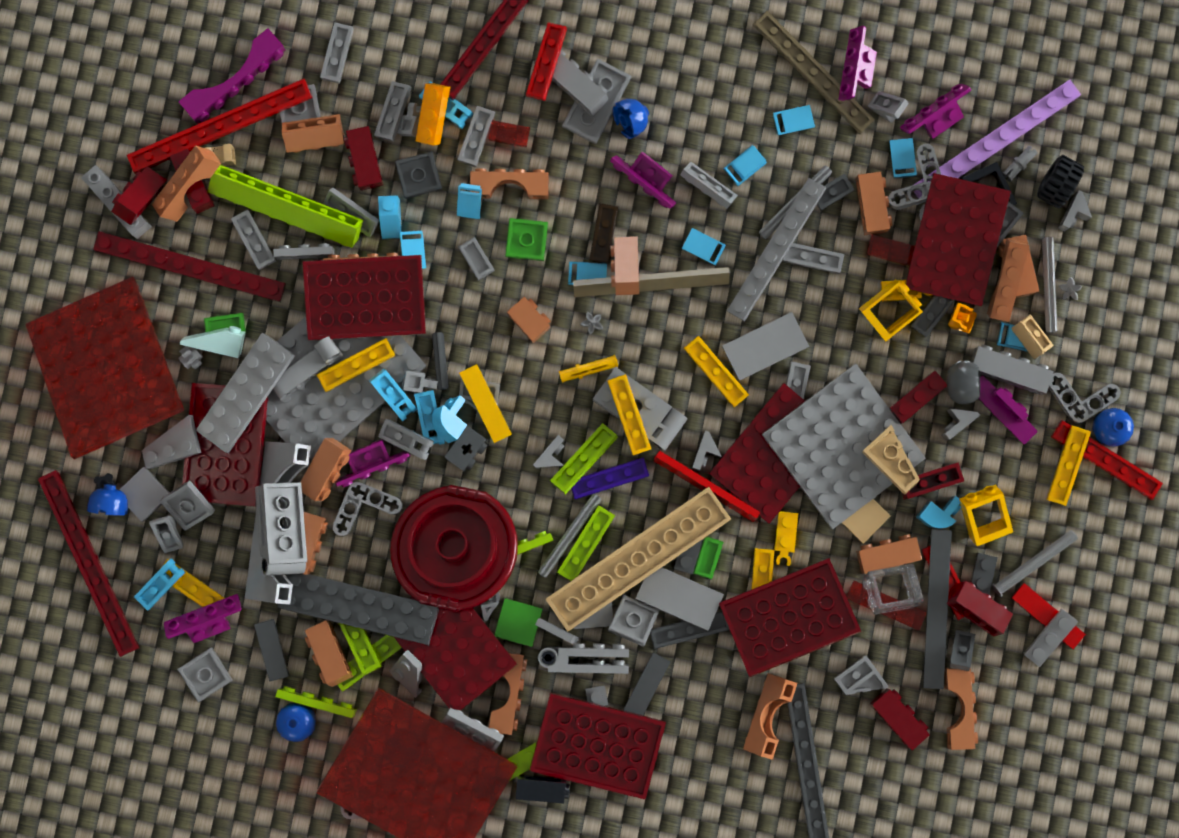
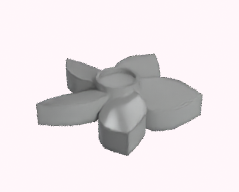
M1070 277L1067 284L1059 285L1060 289L1065 291L1062 300L1070 296L1078 300V295L1075 291L1081 290L1082 286L1075 285L1074 279Z
M587 312V320L580 324L583 327H588L590 335L595 329H603L602 324L599 322L601 314L593 317L591 313Z

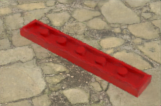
M1061 420L1051 438L1065 445L1071 425ZM1089 437L1083 458L1148 499H1154L1163 484L1162 482Z
M659 451L654 458V462L701 491L710 487L719 502L750 521L754 522L760 515L758 510L665 453Z

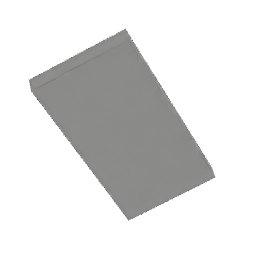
M600 59L596 60L590 75L593 77L592 81L596 85L601 84L607 90L606 94L609 100L594 116L589 114L575 101L562 124V128L594 144H597L613 114L612 109L616 106L615 103L620 101L632 78L631 75Z
M792 312L722 345L739 381L809 347Z
M660 568L643 580L636 600L709 631L724 594L665 568Z

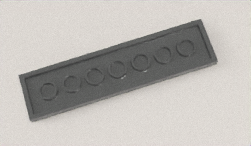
M287 574L288 580L293 584L291 603L278 604L280 609L428 646L430 644L439 612L438 607L420 604L416 600L310 574Z

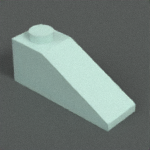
M229 326V328L226 327L186 336L180 341V345L238 358L242 353L246 332L241 331L239 327Z

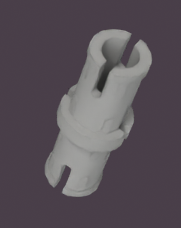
M1028 145L1020 156L1015 157L1013 163L1003 172L1005 179L1008 176L1007 181L1011 182L1021 170L1024 171L1031 159L1038 154L1035 149L1031 150L1032 146Z

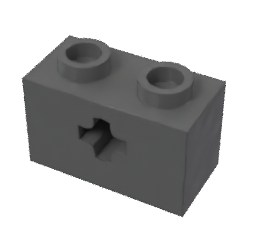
M467 425L444 458L465 472L467 469L470 471L476 463L474 458L478 453L482 454L487 448V439ZM471 445L472 453L464 455L463 447Z

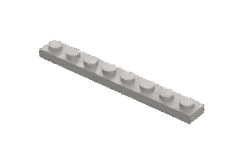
M808 178L727 311L745 322L825 192V186Z

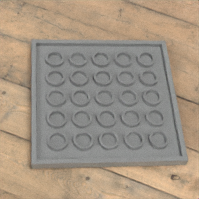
M857 364L852 365L761 434L831 529L837 527L893 484L862 453L890 425L895 430L894 432L913 467L926 459Z

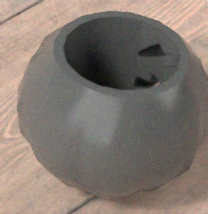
M966 360L958 361L950 366L947 372V388L951 400L958 404L966 405L975 402L980 397V370L976 364Z

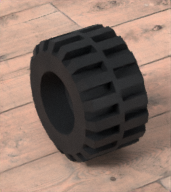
M1065 155L1059 156L1044 176L1038 188L1037 197L1059 209L1069 200L1078 186L1084 173V166Z

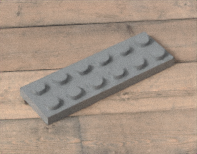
M262 333L196 431L221 450L229 453L295 355L268 335Z

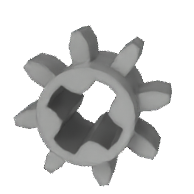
M185 346L179 351L182 355L178 359L187 369L191 366L193 369H196L202 364L200 359L203 355L198 349Z

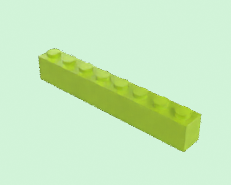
M220 165L210 178L208 192L216 197L227 199L234 204L250 208L252 211L266 214L273 219L297 226L307 232L315 233L325 239L338 242L343 246L352 248L359 239L363 219Z

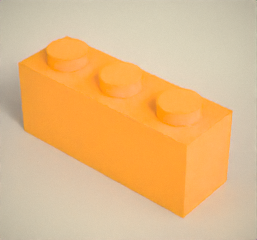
M425 83L415 142L440 145L450 92L449 86Z

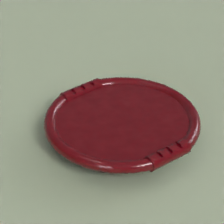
M456 485L444 486L418 497L404 510L398 519L390 546L392 568L403 589L420 604L457 612L478 606L500 591L513 571L517 558L518 540L516 529L509 513L488 492Z

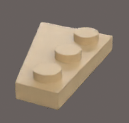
M890 425L862 453L905 495L920 479L909 458H907L902 448L903 446L894 432L895 430Z

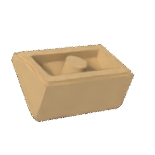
M1031 314L1011 328L1033 359L1038 358L1054 346Z

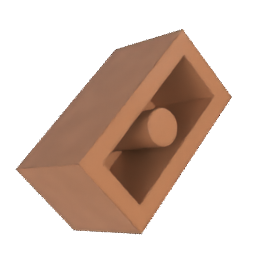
M523 297L507 311V315L534 343L551 328L549 325L551 321L544 313L539 314L536 310L538 306L531 298L527 300Z

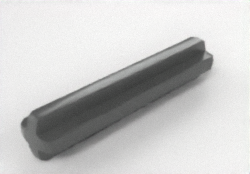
M436 332L432 334L436 381H438L437 389L446 390L449 388L444 334Z

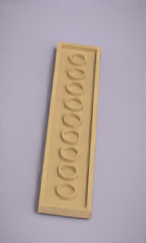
M708 487L547 597L546 601L568 632L729 522L731 518L710 487Z

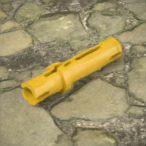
M613 355L582 365L575 364V367L560 370L559 375L562 383L576 378L580 380L583 379V376L618 367L616 356Z

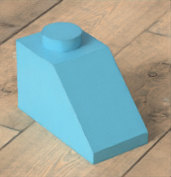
M398 195L378 196L382 239L400 238L399 232H401L400 199Z

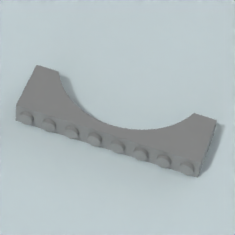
M265 441L260 485L267 483H291L296 475L309 465L311 446ZM256 508L244 599L290 604L293 584L286 575L264 576L262 574V557H260Z

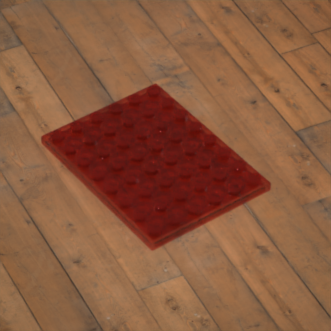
M130 277L26 323L69 453L73 459H77L185 411L134 277Z
M378 688L316 793L398 838H475L517 769V764Z

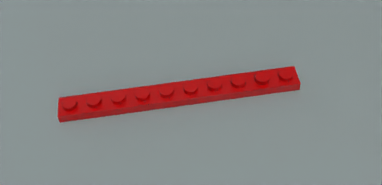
M301 79L132 152L127 157L133 173L136 174L139 170L142 172L147 166L152 168L170 160L171 155L185 149L191 151L195 145L203 146L313 97L306 80Z

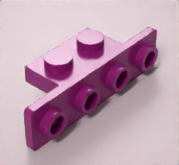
M859 26L850 30L838 98L840 101L853 99L856 94L857 84L865 89L870 88L872 85L877 52L864 45L865 26Z
M964 84L955 85L950 92L938 97L936 102L922 108L919 114L908 118L900 126L901 131L911 134L924 125L929 137L934 139L964 118L957 100L969 93L971 88Z
M644 152L640 153L632 166L617 155L611 158L610 162L613 163V167L617 171H623L627 174L631 182L642 186L643 191L649 196L653 195L657 198L661 206L671 209L676 205V202L662 191L673 175Z
M981 376L980 397L978 399L1022 444H1026L1037 433V430L1026 419L1029 416L1026 413L1027 409L1021 403H1016L1012 399L1013 395L1006 388L1002 389L1000 387L996 389L984 376Z
M382 439L352 451L349 454L348 462L353 472L338 478L335 482L336 487L340 485L342 487L349 486L353 483L352 480L360 478V480L368 478L376 470L378 472L385 471L389 468V465L395 462L397 465L407 461L410 453L402 451L390 457Z
M238 594L165 621L164 629L167 639L186 632L192 642L196 643L231 629L226 616L242 610Z

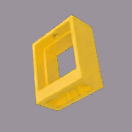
M896 279L859 308L885 342L923 313L919 308L922 305L915 296L911 298L907 293L910 291L908 286L903 281L899 283ZM897 288L912 306V309L885 329L870 309Z
M996 484L986 486L980 491L969 493L959 498L969 537L976 546L1013 533L1003 492ZM997 500L1001 519L977 528L972 509Z

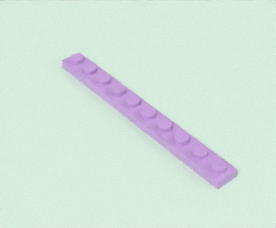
M1068 80L939 167L941 175L960 178L1080 97V92L1072 81ZM937 170L930 173L929 176H932ZM924 178L914 185L924 182ZM920 190L913 191L918 199L922 196Z

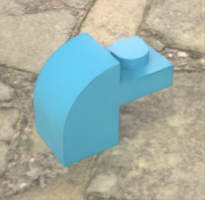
M460 395L453 399L449 398L443 406L436 408L432 415V424L436 433L447 443L456 441L467 426L456 416L465 402V399Z
M952 496L943 509L939 508L932 501L927 502L916 518L933 529L947 528L956 522L950 515L954 516L960 510L959 498Z

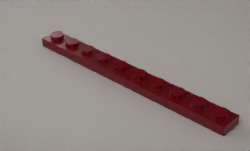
M100 231L93 248L97 252L280 303L286 286L284 282Z
M55 470L38 478L119 656L122 657L139 649L140 647L59 472Z

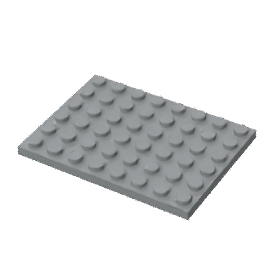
M304 317L276 342L295 355L287 367L288 369L315 349L314 346L321 340H308L306 317ZM401 335L332 339L343 356L331 366L387 338L396 356L328 392H325L317 376L282 400L279 399L272 389L268 395L267 422L285 443L311 446L310 465L324 438H334L340 442L386 402L369 380L385 368L402 389L405 370L422 372L427 367Z

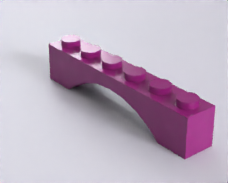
M267 28L253 40L247 60L233 77L214 87L193 89L179 101L180 105L197 124L204 122L213 110H218L224 105L225 100L237 95L242 86L250 84L254 80V76L259 72L263 73L266 71L269 64L274 60H279L286 51L284 46Z

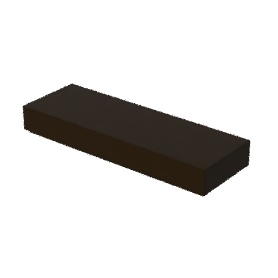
M599 203L589 261L609 263L619 206Z

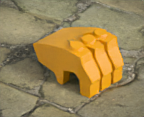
M957 303L948 325L952 329L970 333L977 313L973 312V308Z

